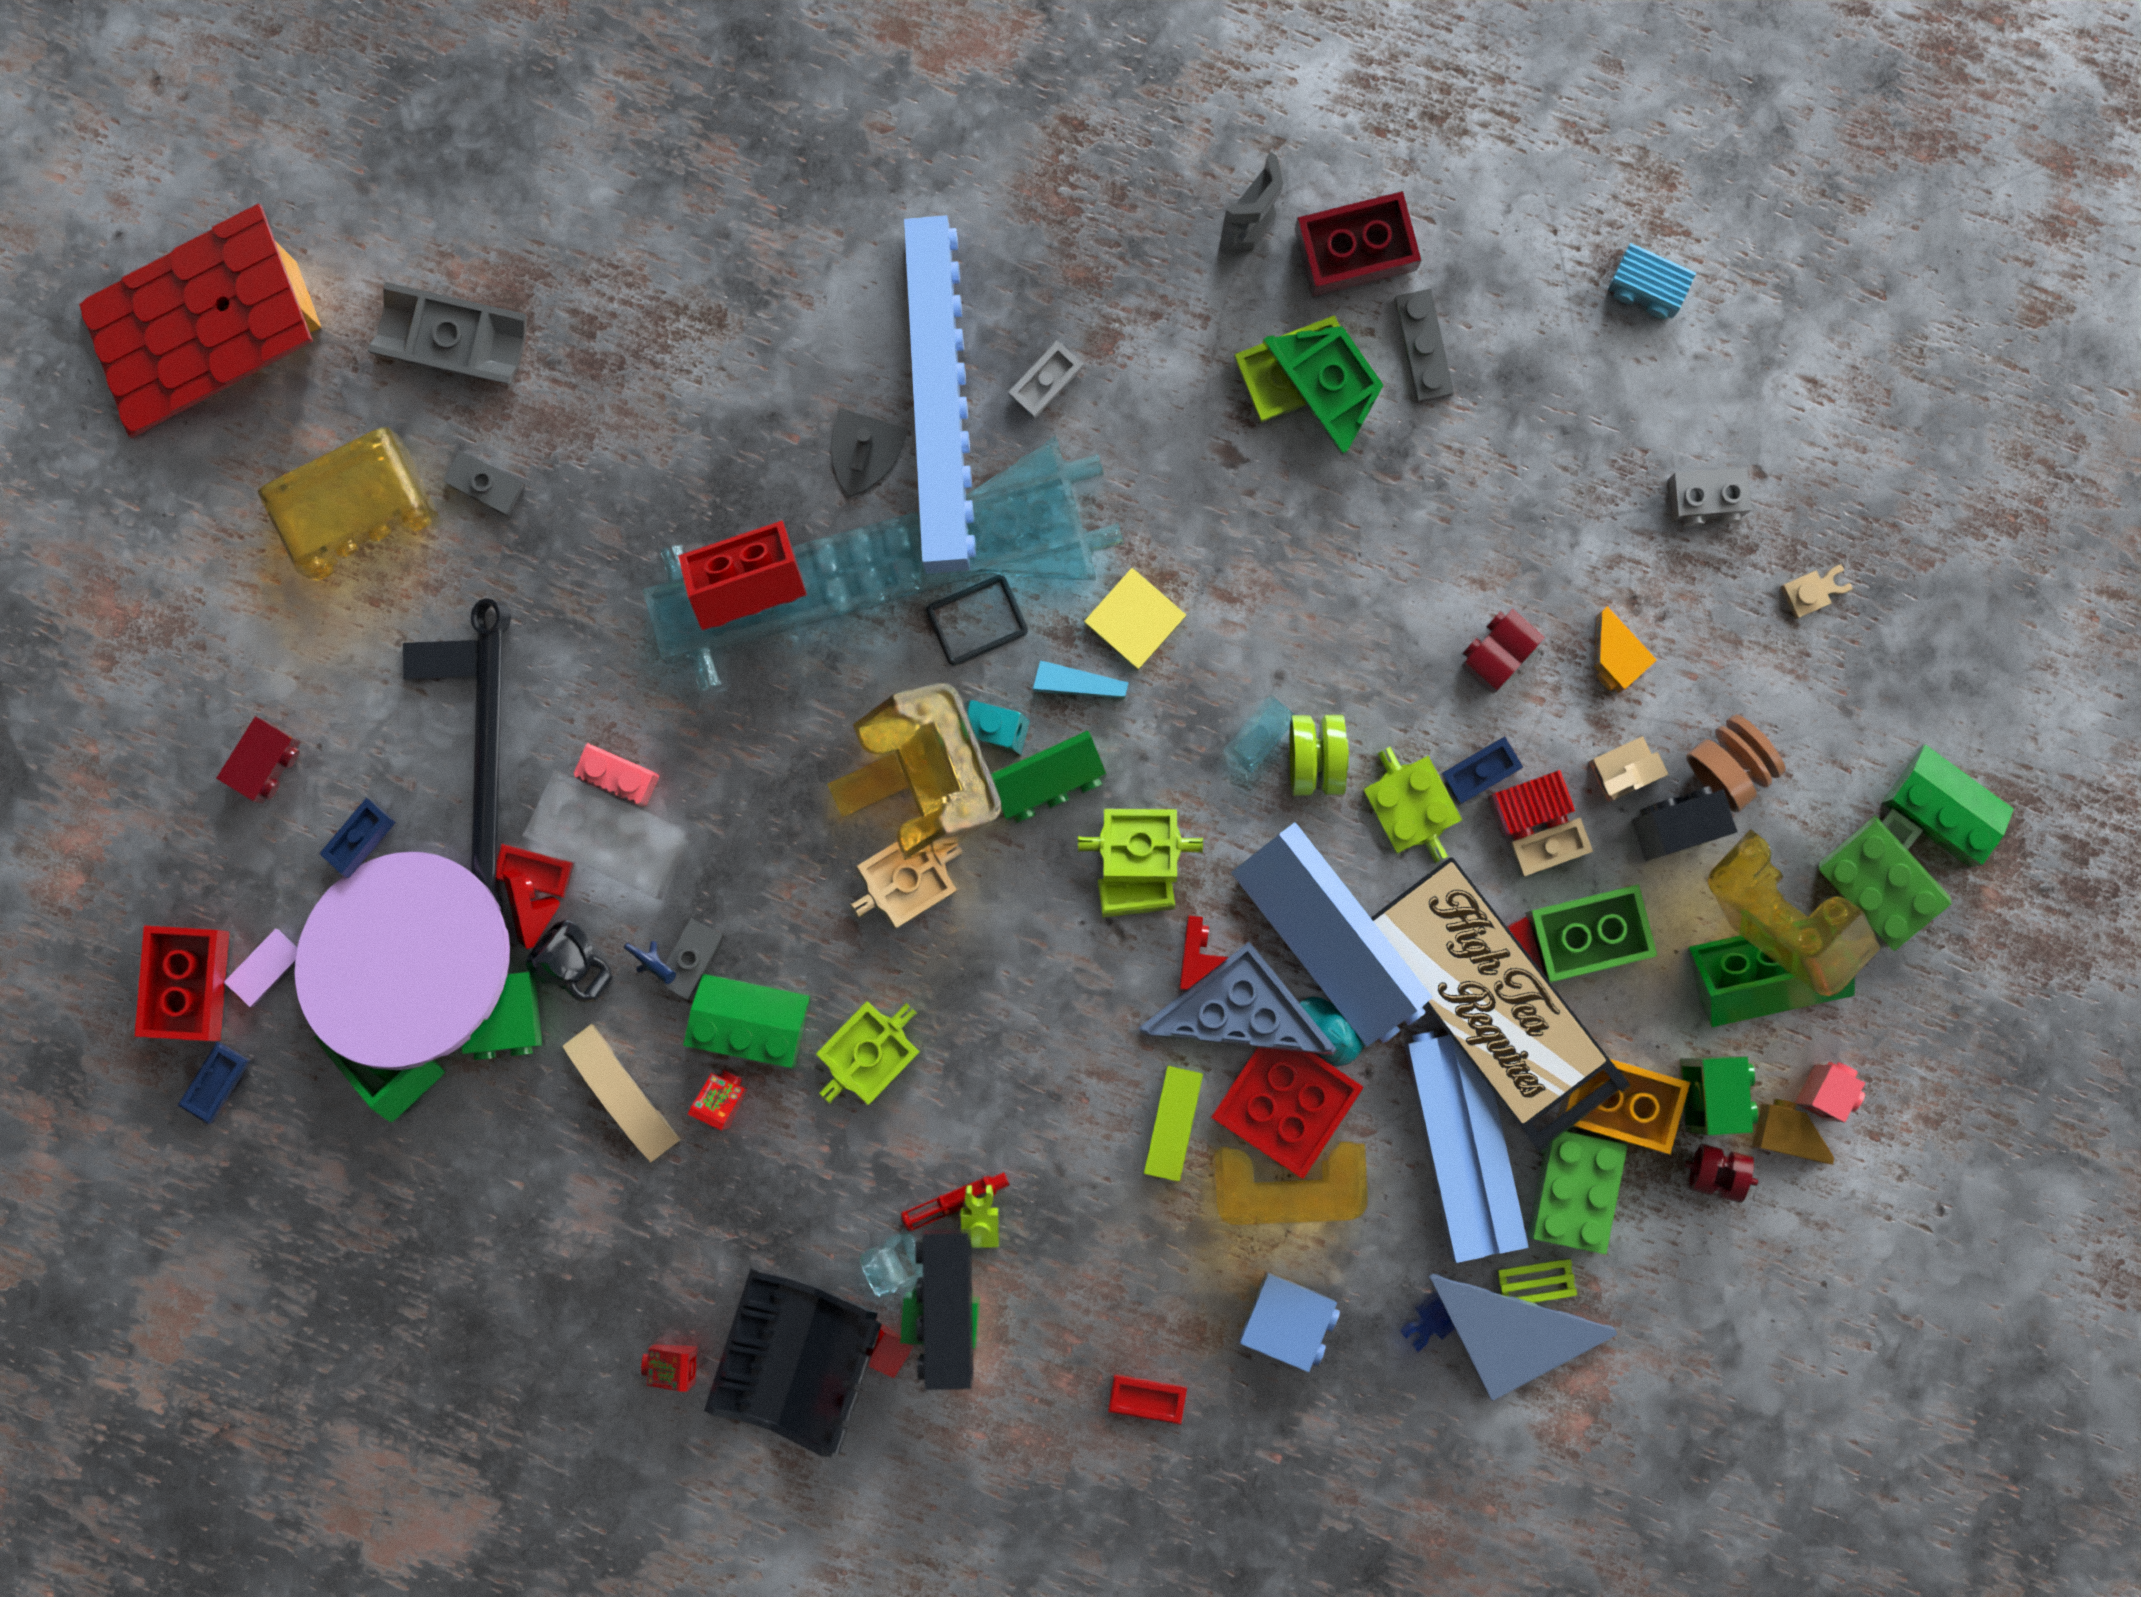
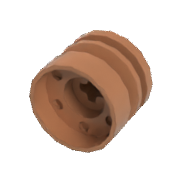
M1734 714L1726 720L1727 728L1719 726L1715 730V736L1720 746L1709 739H1704L1686 755V760L1696 777L1705 787L1711 786L1713 793L1724 789L1730 810L1739 812L1757 797L1752 781L1763 788L1769 787L1772 784L1771 777L1779 778L1786 772V766L1770 740L1747 719Z

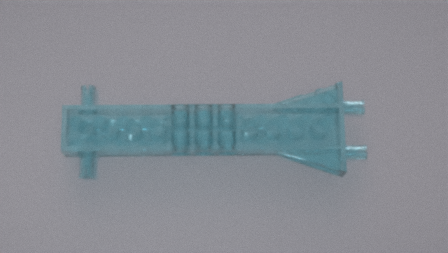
M1054 435L1031 454H1026L1016 464L1004 472L998 473L967 494L966 501L972 500L974 510V522L968 523V536L974 535L976 545V557L970 558V570L926 574L922 562L920 511L793 546L792 549L806 589V596L797 598L791 603H783L762 610L758 614L747 615L729 621L720 627H712L703 631L689 601L678 555L684 554L683 545L672 546L675 561L673 560L671 550L666 547L660 550V554L662 555L669 581L642 589L661 659L667 665L686 659L691 660L698 684V691L709 689L706 674L712 688L721 685L712 656L717 650L986 574L1096 581V572L1091 558L1093 552L1117 545H1124L1122 533H1120L1121 529L1118 522L1088 532L1086 528L1083 529L1071 487H1073V483L1097 476H1104L1099 454L1096 453L1092 456L1067 462L1066 459L1063 460L1057 437Z

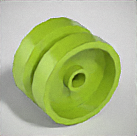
M1310 715L1291 716L1289 727V768L1292 796H1311L1316 789L1317 773L1320 775V785L1325 795H1344L1349 765L1348 739L1346 738L1344 716L1324 715L1319 725V738H1316L1315 723Z

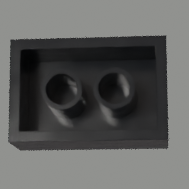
M1711 786L1640 809L1641 817L1632 820L1645 862L1738 832L1724 789L1713 793Z

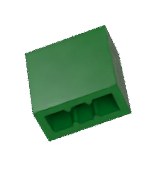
M530 972L507 974L496 1006L488 1019H484L479 1027L470 1035L471 1038L462 1045V1054L473 1053L474 1060L496 1058V1051L510 1049L511 1056L533 1054L532 1047L543 1046L537 983Z

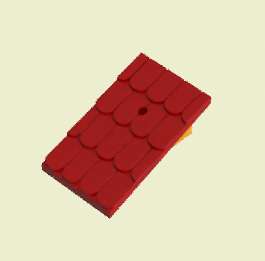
M259 203L211 227V230L176 247L171 253L122 277V280L85 298L83 302L79 303L83 320L87 325L95 352L105 373L108 387L117 405L120 419L128 437L131 439L313 342L310 332L322 328L297 262L275 241L264 210Z

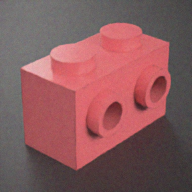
M1828 1062L1827 1065L1814 1064L1795 1103L1826 1121L1845 1123L1850 1112H1856L1863 1102L1865 1093L1862 1092L1865 1082L1856 1078L1858 1074L1856 1070L1843 1063L1837 1062V1064Z

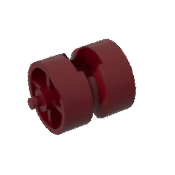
M1701 1143L1695 1152L1693 1161L1686 1160L1684 1164L1685 1168L1690 1169L1689 1189L1707 1195H1712L1715 1191H1718L1720 1198L1742 1203L1748 1194L1750 1185L1757 1186L1758 1179L1752 1178L1754 1158L1745 1154L1731 1151L1728 1155H1724L1722 1148Z

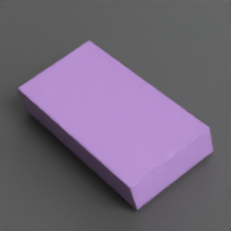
M275 929L224 983L249 1007H254L295 965L297 947L279 929Z

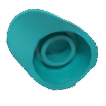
M1314 996L1306 998L1300 1003L1337 1049L1334 1055L1314 1054L1332 1066L1348 1065L1361 1054L1365 1046L1364 1042L1333 1003Z

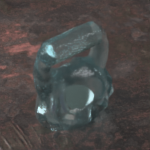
M908 1233L895 1234L883 1241L878 1247L870 1248L860 1256L861 1266L876 1296L880 1298L887 1297L899 1289L913 1287L916 1285L918 1277H923V1264H916L915 1242L917 1240L914 1236ZM902 1242L916 1273L914 1276H906L905 1270L902 1269L901 1263L896 1256L897 1252H895L894 1247Z

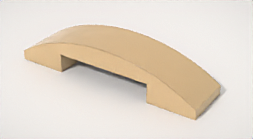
M590 1024L562 1046L610 1115L650 1163L680 1141V1138L659 1111L655 1110L614 1056V1051L593 1024Z

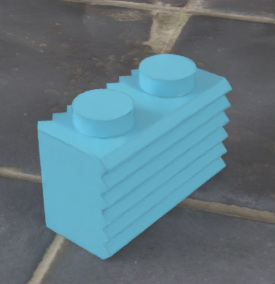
M1630 243L1624 251L1607 289L1613 291V296L1623 303L1633 304L1635 301L1642 306H1646V311L1656 318H1674L1681 308L1696 273Z

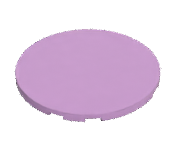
M401 852L384 855L361 864L350 878L341 877L326 891L309 915L301 933L295 958V984L298 1000L309 1025L317 1036L331 1049L349 1060L367 1067L385 1070L420 1067L443 1055H449L466 1043L484 1019L487 1020L502 993L508 972L510 954L509 934L505 928L504 919L500 911L501 908L486 885L463 866L439 855L423 852Z

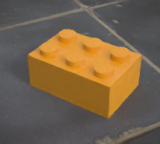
M1610 1059L1631 1087L1623 1093L1619 1090L1574 1124L1573 1127L1661 1153L1671 1154L1690 1082ZM1604 1069L1561 1101L1557 1118L1610 1079Z

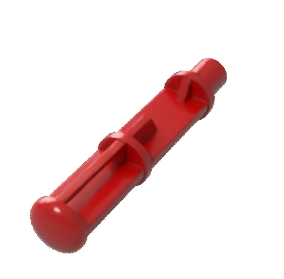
M1005 1172L993 1177L984 1176L981 1179L901 1213V1222L907 1231L912 1232L915 1229L961 1210L964 1205L967 1186H972V1195L975 1197L982 1193L986 1194V1185H991L993 1196H995L998 1190L1010 1186ZM934 1201H937L938 1203L937 1205H934L916 1214H913L911 1216L908 1215V1212H911L929 1203H932ZM938 1212H942L941 1216H938L915 1227L913 1226V1223L917 1221H920Z

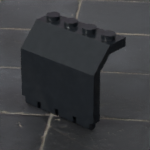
M750 1268L704 1411L713 1416L741 1420L771 1430L819 1456L831 1458L832 1453L840 1454L848 1428L842 1426L843 1420L851 1421L860 1394L859 1391L854 1389L855 1384H863L872 1357L865 1352L867 1348L874 1349L882 1323L876 1321L878 1313L830 1291L779 1274Z

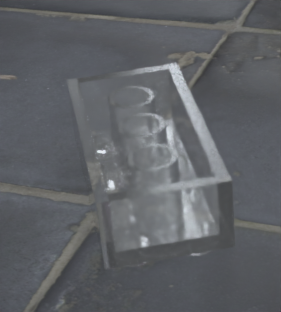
M556 769L523 836L659 900H662L693 835Z

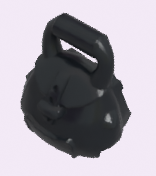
M563 920L553 925L535 945L525 962L528 971L534 979L541 981L543 984L557 985L561 989H565L573 998L583 1003L595 1002L612 981L611 968L607 962L594 954L592 945L589 944L585 933L578 924L570 920ZM591 966L601 969L599 974L585 992H581L577 984L586 976Z

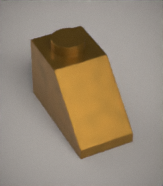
M1774 1098L1773 1105L1762 1103L1753 1147L1833 1165L1835 1157L1807 1113L1795 1110L1797 1103Z

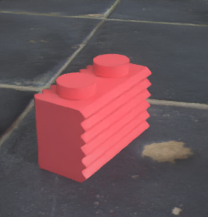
M589 743L585 746L574 771L575 778L580 781H584L640 807L647 806L660 776L651 770Z

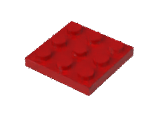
M1257 1047L1211 1115V1118L1304 1179L1364 1087L1314 1053Z

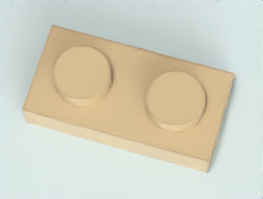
M1581 817L1510 842L1522 877L1593 852Z

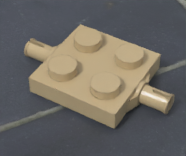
M918 829L856 866L855 870L866 885L867 895L851 903V910L854 911L864 905L854 912L855 916L859 918L867 911L876 907L885 915L894 930L957 891L947 875L945 864L961 855V848L959 847L947 854L958 846V843L953 841L941 850L936 851L927 844Z

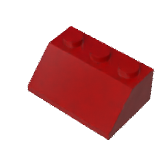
M783 520L678 555L687 595L702 631L712 627H720L729 621L747 615L758 614L762 610L783 603H791L797 598L807 595Z

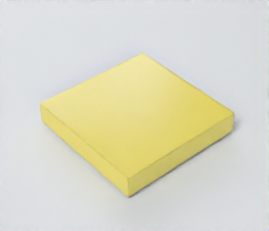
M1131 568L1086 618L1084 623L1132 666L1139 670L1184 620L1186 614L1136 570Z

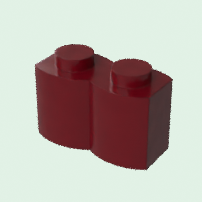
M1513 608L1507 615L1500 611L1486 626L1491 631L1482 642L1476 637L1462 653L1467 659L1461 666L1492 694H1495L1545 639L1537 629Z

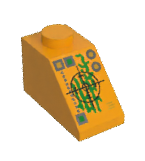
M1607 606L1596 616L1594 667L1599 672L1596 675L1598 680L1608 690L1612 691L1615 689L1620 693L1654 664L1657 659Z

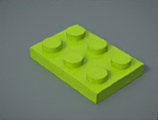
M1333 315L1282 336L1308 330L1314 332L1322 331L1325 328L1337 327L1339 323L1336 316ZM1263 343L1234 354L1235 362L1260 423L1306 406Z

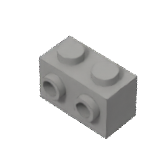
M1747 467L1676 472L1668 479L1672 522L1683 521V526L1686 527L1705 524V519L1719 518L1720 524L1736 523L1741 521V516H1745L1752 510Z

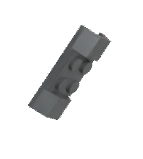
M1273 152L1269 153L1264 169L1237 204H1230L1226 209L1219 249L1223 252L1253 251L1274 224L1276 217L1274 203L1282 193L1284 182L1278 157Z
M385 282L383 288L384 308L377 335L369 344V353L475 379L481 378L510 385L518 373L526 341V314Z

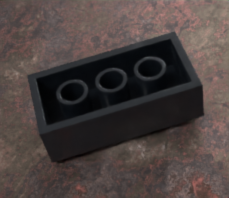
M971 1229L925 1230L922 1234V1239H918L915 1242L916 1264H923V1277H918V1280H916V1303H923L924 1315H919L916 1323L917 1342L924 1341V1353H919V1357H917V1379L925 1380V1390L971 1389L974 1382Z

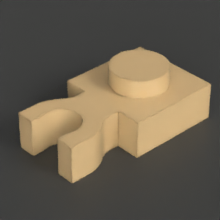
M1842 564L1830 569L1823 578H1820L1816 570L1781 586L1795 619L1831 604L1829 594L1842 595L1853 589L1851 583L1841 587L1834 583V576L1844 571Z

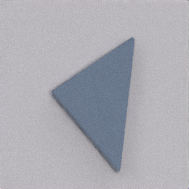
M1250 942L1138 1028L1146 1036L1334 1055L1337 1052L1334 1045Z
M1432 1274L1429 1276L1492 1401L1618 1335L1616 1330L1607 1324H1599L1580 1316L1559 1310H1551L1522 1299L1493 1293L1488 1289L1442 1278L1440 1275Z

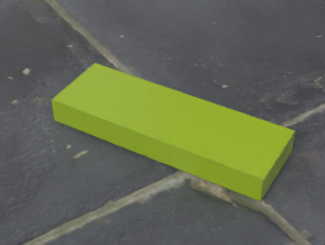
M1167 1065L1144 1174L1180 1182L1203 1073Z

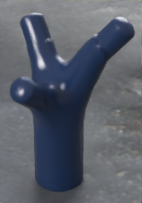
M656 941L650 942L648 953L629 943L624 945V949L642 963V965L636 967L637 972L650 971L665 984H670L674 981L676 973L660 960L657 954Z

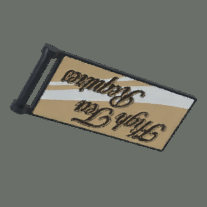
M1448 858L1371 917L1372 921L1432 996L1426 1005L1541 1154L1550 1148L1548 1145L1550 1142L1619 1090L1623 1093L1631 1087L1454 858ZM1604 1069L1610 1077L1609 1080L1540 1132L1537 1131L1532 1124L1534 1121Z

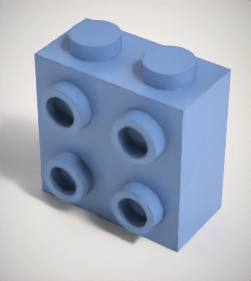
M1266 1271L1238 1341L1242 1345L1309 1372L1312 1364L1318 1366L1321 1362L1326 1345L1321 1344L1326 1330L1332 1332L1340 1314V1311L1335 1309L1337 1302L1334 1299Z

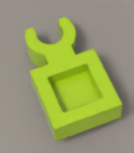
M986 1185V1195L983 1198H976L972 1195V1186H967L965 1190V1204L968 1208H961V1229H971V1248L999 1247L998 1208H990L993 1203V1189L991 1185Z

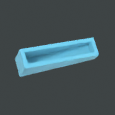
M1040 660L1033 691L1125 699L1128 682Z

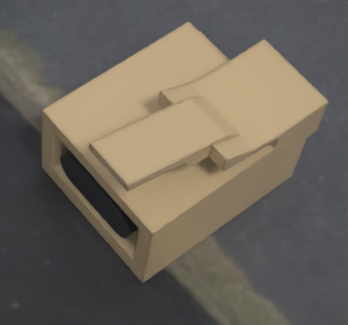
M1643 736L1588 761L1607 802L1669 775L1658 751L1651 754Z

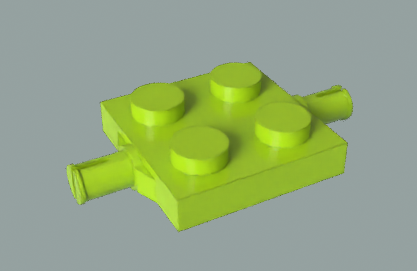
M1390 746L1385 751L1391 763L1388 761L1383 750L1377 753L1387 773L1380 781L1363 790L1396 853L1398 854L1414 845L1425 844L1434 863L1440 861V858L1434 847L1437 848L1442 859L1448 857L1438 837L1446 828L1462 821V818L1429 755L1412 764L1400 766Z
M1104 809V826L1100 837L1078 836V852H1100L1104 863L1103 882H1177V863L1181 852L1203 853V837L1181 838L1177 827V809Z
M866 1001L816 1053L830 1068L834 1077L819 1092L822 1097H825L834 1087V1090L825 1098L828 1103H831L846 1088L855 1092L870 1105L920 1053L906 1038L902 1030L905 1024L917 1014L914 1009H911L901 1018L910 1008L906 1002L890 1018L881 1014Z

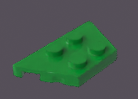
M1337 326L1325 328L1322 331L1314 332L1308 330L1296 332L1293 335L1279 337L1272 335L1264 338L1263 344L1342 456L1346 454L1384 384L1344 327Z

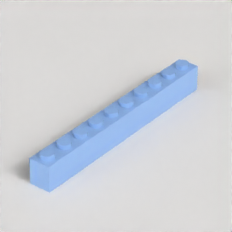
M947 215L904 219L922 562L926 574L970 570V558L976 557V545L974 535L968 536V523L974 522V510L972 500L966 501L965 489L972 488L971 467L964 466V454L970 453V441L968 431H962V419H968L967 398L960 397V385H966L965 364L958 363V351H964L963 330L956 329V317H962L961 296L954 295V284L960 283L959 262H952V250H958L957 229H950Z

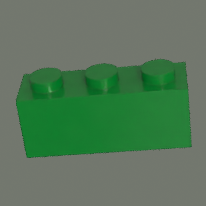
M1087 730L988 775L987 778L1006 821L1014 819L1016 824L1036 816L1034 809L1047 804L1049 809L1069 801L1067 794L1081 789L1082 793L1085 794L1102 786L1103 784L1100 779L1106 777V771L1091 734Z
M1926 744L1922 745L1881 802L1890 810L1892 807L1919 825L1923 828L1922 833L1970 868L1981 866L1985 863L2003 838L2014 810Z
M703 974L690 1010L683 1046L796 1068L811 996Z

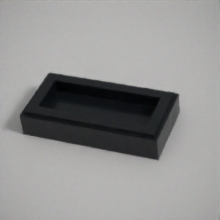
M476 640L403 643V679L477 677Z

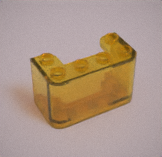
M388 427L371 431L263 485L257 491L296 572L308 579L314 578L315 580L326 578L335 572L333 567L338 563L336 556L339 558L348 557L359 550L358 545L370 539L372 542L382 540L392 533L391 529L398 525L403 528H411L412 531H419L432 524V518L439 515L402 439Z
M937 683L893 694L852 724L859 743L868 753L880 755L896 751L921 817L905 822L897 831V841L904 861L949 848L996 819L1001 813L1000 797L965 707L957 690L951 685Z
M1750 829L1712 869L1708 876L1709 889L1730 926L1737 933L1815 992L1828 996L1837 994L1880 950V946L1864 912L1847 899L1833 897L1821 903L1809 917L1804 915L1785 901L1782 894L1778 891L1777 885L1782 880L1783 875L1770 861L1772 855L1770 846L1764 838Z
M1339 1141V1146L1332 1150L1329 1159L1321 1161L1322 1179L1254 1182L1252 1161L1243 1151L1230 1149L1229 1146L1210 1147L1213 1204L1219 1216L1229 1224L1249 1225L1353 1220L1363 1215L1367 1208L1365 1143L1359 1141Z

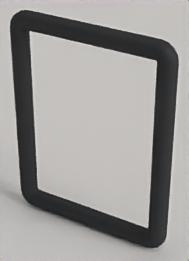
M996 575L928 605L926 609L947 661L951 665L963 663L1023 637L1028 632V627L1007 579L1003 575ZM1000 582L1021 630L954 658L934 610Z

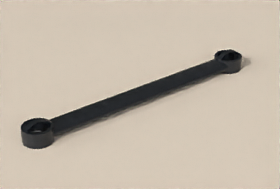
M485 598L479 600L474 605L470 617L474 630L478 632L471 873L487 886L498 902L502 914L503 902L496 893L503 633L507 631L510 625L511 613L504 602ZM493 606L496 612V622L488 630L484 620L485 614Z

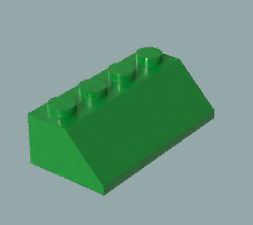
M1831 916L1688 947L1700 1003L1711 1027L1855 996V963Z

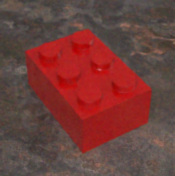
M144 925L134 1037L221 1041L225 994L224 981L226 980L230 931Z

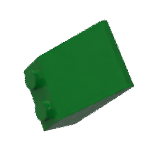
M317 1034L313 1037L367 1105L390 1123L446 1073L435 1059L425 1063L423 1066L402 1070L367 1067L335 1052Z

